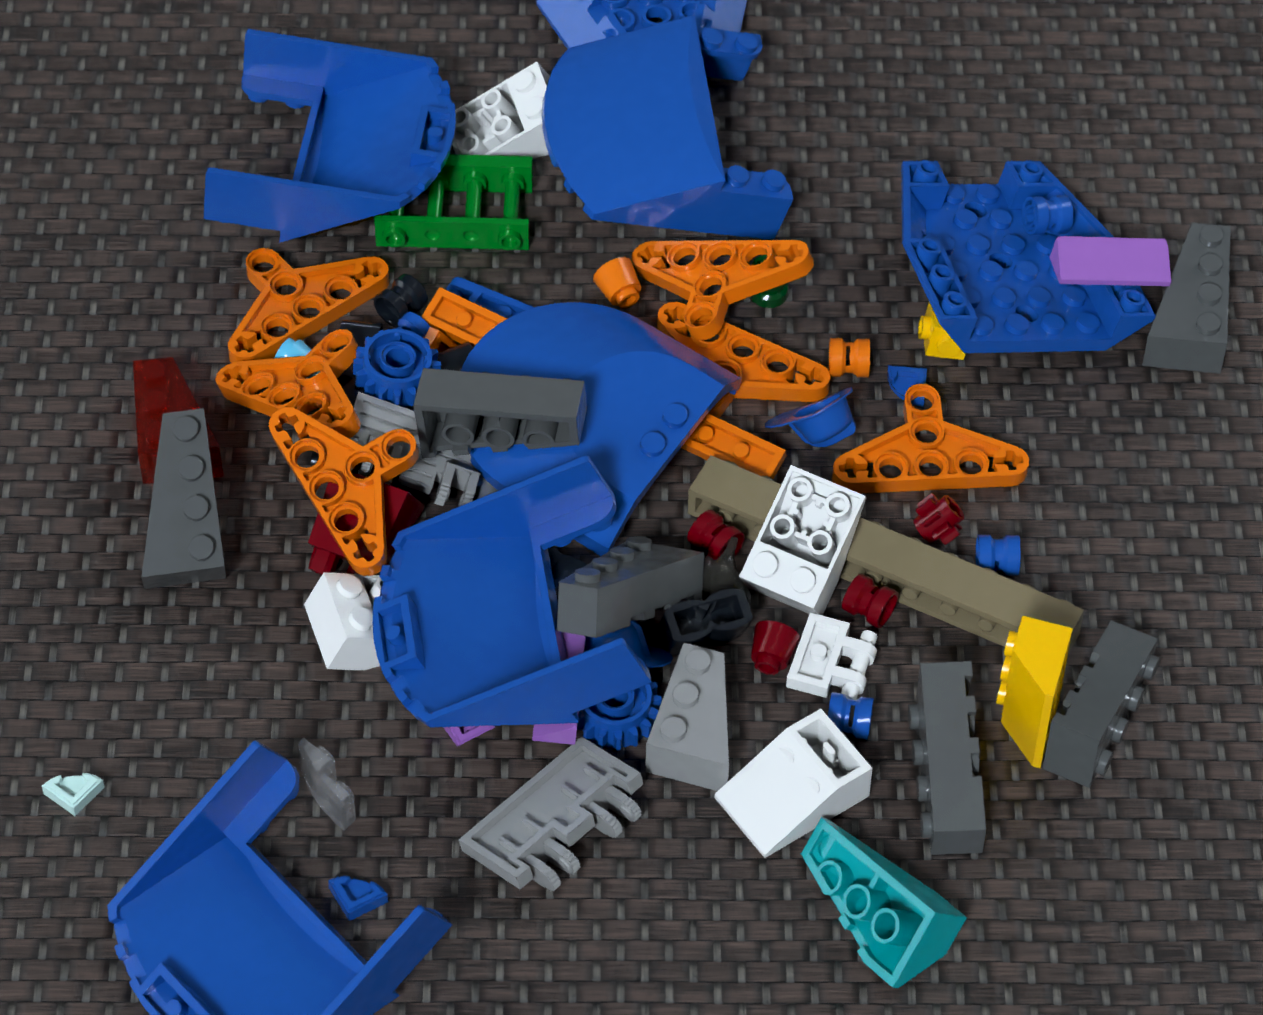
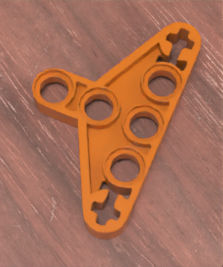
M800 240L648 241L640 244L633 251L631 258L641 278L688 300L683 320L691 337L696 340H708L720 332L729 304L806 276L814 266V260L807 244ZM688 255L695 256L690 263L677 265L681 258ZM722 255L731 256L726 263L713 265L718 257ZM767 255L762 263L757 265L749 264L754 257ZM713 285H721L717 293L704 295L707 288ZM705 315L712 316L708 323L701 326L694 325L698 318Z
M258 248L253 250L246 258L247 277L261 293L229 339V360L232 363L272 359L286 339L304 340L374 298L382 290L387 289L389 285L387 263L379 257L369 256L293 269L272 249ZM262 262L273 265V268L266 272H259L253 269L254 266ZM283 285H291L296 288V291L289 295L276 292ZM338 289L348 290L351 293L344 299H336L331 296V293ZM306 308H315L320 311L317 316L312 318L302 317L299 314ZM274 327H284L288 330L285 335L280 337L268 334V331ZM257 333H260L261 339L257 341Z
M669 302L659 309L657 316V328L659 331L742 378L740 388L736 394L733 395L728 392L716 403L709 414L720 418L734 398L818 402L828 395L830 390V372L822 364L725 321L718 333L719 338L717 340L704 341L687 337L688 329L683 320L686 304ZM702 316L695 321L694 325H704L711 320L712 316ZM745 346L752 349L753 353L747 357H741L734 354L733 350L737 347ZM772 362H782L788 368L782 372H774L767 366ZM813 380L819 381V382L814 381L811 385L806 384V383H811Z
M339 329L329 333L306 356L232 362L220 369L216 375V383L227 400L271 417L274 412L284 407H293L305 414L320 408L309 416L349 439L356 435L361 427L356 411L337 380L356 359L358 344L352 332L347 329ZM346 345L343 349L333 352L337 348ZM320 371L317 375L311 378H307L311 374ZM264 388H267V389L264 390L263 392H261V393H259V394H255V393H257L259 390L264 389ZM290 398H293V399H292L291 401H289L288 403H285V404H283V405H280V404L283 403L285 400H288V399H290Z
M920 383L911 386L905 393L903 406L905 424L837 457L833 464L832 482L860 494L1010 487L1019 485L1027 477L1029 457L1023 449L1015 445L943 421L941 399L938 391L928 384ZM923 396L932 403V407L926 410H919L911 404V401ZM922 430H928L933 432L937 439L930 443H924L919 441L915 434ZM988 457H993V463H992V469H994L993 472H988V469H989V459H988ZM972 461L981 467V471L976 474H967L960 469V464ZM1005 462H1012L1016 470H1009ZM868 463H873L872 478L868 477ZM926 463H933L941 469V473L936 476H927L920 471V466ZM886 465H894L901 470V475L895 478H887L880 473V468ZM853 469L856 477L849 478L845 470Z
M293 407L278 409L269 420V429L280 452L353 570L363 576L378 574L381 571L382 565L387 563L384 483L410 469L417 462L419 449L414 436L404 429H394L362 446ZM286 422L294 426L300 439L294 444L287 431L283 430L282 425ZM396 442H406L411 447L405 457L393 458L388 454L390 446ZM306 451H314L319 454V459L315 465L303 468L297 464L299 455ZM358 463H372L375 466L372 475L365 479L354 477L352 472ZM326 482H332L339 486L338 492L333 498L321 499L316 495L319 486ZM345 514H353L358 517L356 527L350 531H341L336 528V522ZM361 538L368 551L373 553L374 559L367 562L364 557H361L359 548L355 543Z

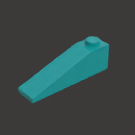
M821 817L801 853L824 895H830L841 916L838 919L843 928L850 930L860 948L857 952L863 962L892 988L901 987L945 956L967 919L965 915L937 892L827 818Z

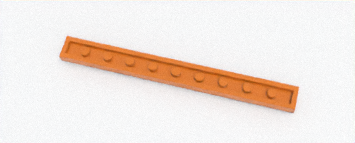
M441 287L438 288L421 316L430 327L440 330L448 338L461 344L469 342L473 348L486 333L507 319ZM709 413L681 447L705 460H708L710 455L724 461H731L750 472L774 479L787 457L785 449Z

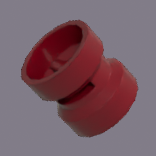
M708 510L694 521L688 532L687 540L696 549L706 550L709 559L715 564L724 566L739 553L743 546L745 535L735 526L725 525L723 517L716 511Z
M860 573L848 587L842 601V609L852 615H864L867 623L879 629L885 625L892 615L899 594L888 586L879 588L875 585L872 578Z

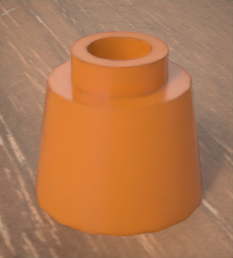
M619 257L612 259L595 272L593 281L612 305L627 308L639 300V293L642 287L630 258Z

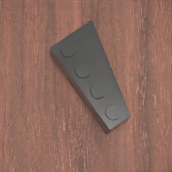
M1191 223L1171 275V284L1165 290L1148 334L1142 366L1221 374L1228 337L1231 226Z
M423 368L413 404L422 459L434 458L437 451L452 450L454 456L469 455L471 448L491 447L493 452H505L512 445L524 444L528 449L579 445L587 412L584 381Z
M204 408L169 412L162 415L141 576L144 589L226 578Z
M634 536L627 538V541L611 548L609 552L601 557L594 558L591 563L583 568L576 569L573 574L559 582L557 631L597 638L630 626L631 620L645 621L655 617V609L664 606V610H668L671 606L681 602V599L702 600L704 552L652 544V540L647 537Z
M1112 620L1110 621L1092 651L1089 666L1084 665L1079 673L1074 691L1069 690L1066 695L1061 714L1056 712L1051 721L1043 763L1044 770L1088 788L1091 787L1097 773L1103 776L1106 774L1113 757V752L1109 749L1113 741L1120 744L1129 725V720L1125 719L1129 710L1137 711L1145 692L1141 685L1144 679L1152 681L1160 662V657L1155 656L1157 638Z
M972 661L920 663L915 704L908 705L909 729H916L918 739L912 740L913 765H920L922 774L921 776H916L917 801H925L926 812L920 813L921 837L929 838L931 855L983 853L986 820L982 776H974V774L979 773L980 754L978 737H974L976 705L975 696H969L970 682L973 677Z

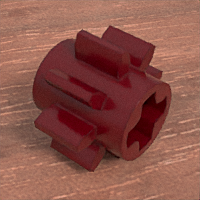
M931 493L917 504L918 508L915 511L918 513V516L913 519L917 531L927 542L933 543L940 538L942 543L947 545L960 535L959 531L962 529V526L959 523L964 520V514L959 505L950 496L945 495L938 500Z

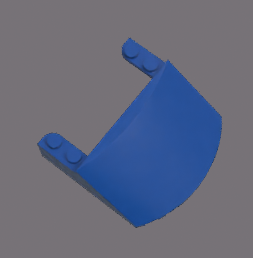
M695 15L570 47L565 51L552 70L543 97V135L553 166L559 167L566 178L563 185L569 194L575 192L585 204L583 211L592 220L765 240L775 239L793 202L791 187L786 181L785 176L777 170H767L765 173L747 171L739 165L723 168L706 78L744 80L752 60L756 59L762 50L761 35L698 27Z
M248 29L245 34L241 82L242 90L248 95V98L257 103L273 100L285 102L290 108L298 109L304 106H311L293 179L288 180L209 167L205 176L203 219L260 229L280 231V242L394 211L413 201L436 179L447 161L454 141L456 124L455 103H452L448 81H443L438 74L439 66L430 57Z
M582 456L397 533L391 544L395 552L390 564L382 565L379 575L383 581L380 596L374 597L373 640L382 673L391 685L395 695L412 715L428 727L579 723L578 711L652 683L649 668L641 658L635 655L624 638H619L568 659L563 632L557 631L558 601L548 548L553 546L564 547L570 544L575 537L592 530L595 532L606 530L611 525L616 512L614 494L589 456Z
M253 741L107 905L109 922L114 924L118 945H115L114 948L118 959L124 962L131 979L129 984L150 1015H373L400 996L395 989L449 930L452 924L440 912L418 905L367 962L251 844L259 834L268 829L270 822L283 807L297 796L300 782L297 769L284 756L258 741Z

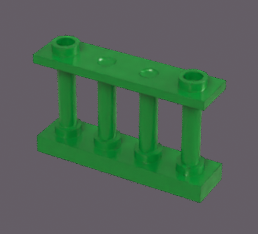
M449 154L444 167L425 190L429 191L427 216H404L405 206L390 211L388 215H376L374 218L376 246L529 250V219H518L520 193H532L533 189L532 156ZM444 191L467 192L465 217H442ZM482 192L505 193L503 218H480Z

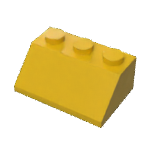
M1022 616L1018 632L1010 630L1004 650L1005 659L1000 675V680L1002 681L996 704L1003 705L1002 725L1033 767L1041 769L1051 721L1057 712L1073 628Z

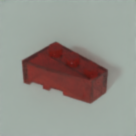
M173 357L133 361L138 457L143 484L154 483L163 413L200 409ZM206 421L213 477H223L220 446Z

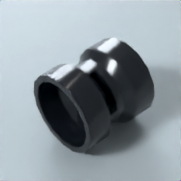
M402 274L394 280L390 290H382L374 297L373 302L380 317L390 326L397 328L399 319L406 312H418L427 305L428 295L416 278L409 274Z

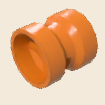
M830 338V377H841L845 373H853L856 377H869L870 339L857 338L854 342H845L842 338ZM846 350H849L848 365H846Z

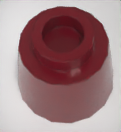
M769 620L758 622L755 625L751 659L755 663V668L768 675H776L779 671L784 670L800 641L798 632L781 622Z

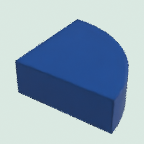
M888 365V383L893 392L902 400L905 399L904 396L908 388L915 384H926L927 368ZM917 397L911 401V404L924 407L925 397Z
M341 876L328 880L331 893L349 921L388 903V894L380 885L373 881L369 883L363 880L350 879V876Z

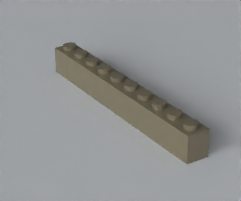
M710 455L688 490V514L698 518L705 511L714 510L723 517L725 525L735 526L745 535L746 539L755 542L782 484L775 482L770 477L760 476L743 469L731 461H724ZM859 518L840 578L852 582L858 574L863 573L872 578L875 585L879 588L888 586L897 591L899 594L897 602L1004 647L1006 646L1009 631L1018 632L1022 616L1073 628L1069 652L1080 634L1084 609L1074 606L1067 600L1057 599L1040 592L1031 585L1021 584L1001 576L992 569L982 568L965 561L956 554L931 547L915 537H907L890 530L879 522Z

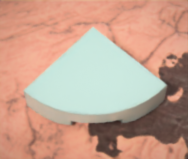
M82 773V776L76 775L64 778L59 775L42 785L44 795L74 816L104 789L103 779L89 773Z

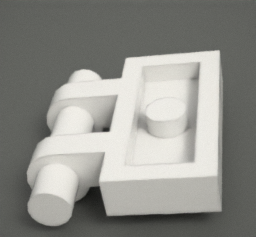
M810 612L787 675L786 687L827 698L830 686L834 685L842 689L841 693L845 694L848 699L856 700L857 696L864 692L867 678L865 677L867 667L873 664L877 654L875 644L878 637L876 633L864 630L861 633L860 639L848 637L850 630L849 622ZM841 655L851 658L852 662L849 669L838 666Z

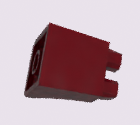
M352 472V475L358 479L368 478ZM328 482L323 499L333 498L337 494L339 486ZM384 483L387 563L385 565H388L395 552L391 544L397 533L414 524L421 515L424 505L409 492ZM318 513L308 540V544L314 547L308 569L322 575L323 572L334 573L339 559L348 560ZM345 514L336 522V528L341 531H350L356 527L358 517L353 514ZM362 538L355 542L361 557H364L367 562L374 559L373 553L368 551ZM349 565L347 573L358 574L353 570L351 565Z

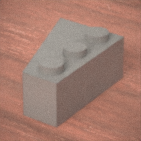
M683 643L646 743L647 773L715 791L720 790L728 782L729 753L724 653Z

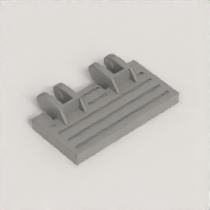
M358 392L353 408L360 419L361 427L357 434L350 438L351 440L364 446L394 429L409 431L415 438L419 449V458L415 465L399 474L396 484L429 495L434 481L439 482L434 504L440 506L447 502L451 491L450 487L463 491L458 503L459 507L472 502L474 495H477V500L498 491L472 465L470 454L454 456L452 450L437 451L434 458L422 459L415 412L411 409ZM396 442L390 446L388 454L393 458L405 457L409 453L411 446L406 442ZM361 462L357 474L367 477L370 475L373 464ZM392 478V479H390L389 481L385 482V484H388V485L391 486V484H392L394 478Z
M581 736L575 741V745L569 746L458 839L461 849L464 853L520 890L533 880L542 887H546L547 890L555 891L561 885V880L557 873L545 864L547 861L570 875H573L581 868V864L576 856L555 840L557 839L570 848L593 827L609 837L616 838L623 832V827L619 820L607 810L611 809L631 822H635L641 817L642 811L635 800L617 789L618 787L632 795L644 785L641 773Z

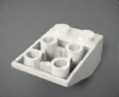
M538 62L533 63L455 110L456 124L452 145L456 155L532 156V159L549 155L542 128V102L550 76Z
M791 465L739 578L749 589L808 614L811 612L823 616L839 581L867 497Z
M323 572L304 603L327 669L367 670L380 666L373 640L372 623L374 597L380 596L383 584L379 575L363 576L360 574Z
M819 709L786 728L718 790L714 798L762 856L766 858L815 829L821 817L830 820L869 797L872 767L825 712Z

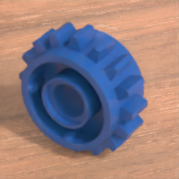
M399 328L380 330L373 337L367 336L365 338V347H357L356 359L353 361L356 387H363L364 394L402 407L413 406L423 368L441 369V362L438 361V350L430 348L429 339H423L414 331Z
M649 683L579 711L577 730L582 729L583 738L598 744L601 749L607 747L621 750V748L630 745L633 747L638 746L639 740L643 737H649L662 702L661 696L657 695V683Z

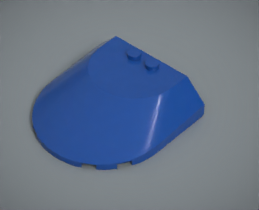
M581 302L554 303L538 306L509 317L486 333L467 356L461 371L584 381L587 412L580 443L574 446L528 449L524 444L512 445L505 452H493L491 447L471 448L470 461L481 476L499 491L582 456H589L614 494L616 512L611 525L606 530L601 532L592 530L575 537L574 540L601 557L613 548L638 503L701 421L728 392L733 395L736 394L740 388L742 378L646 322L615 308Z

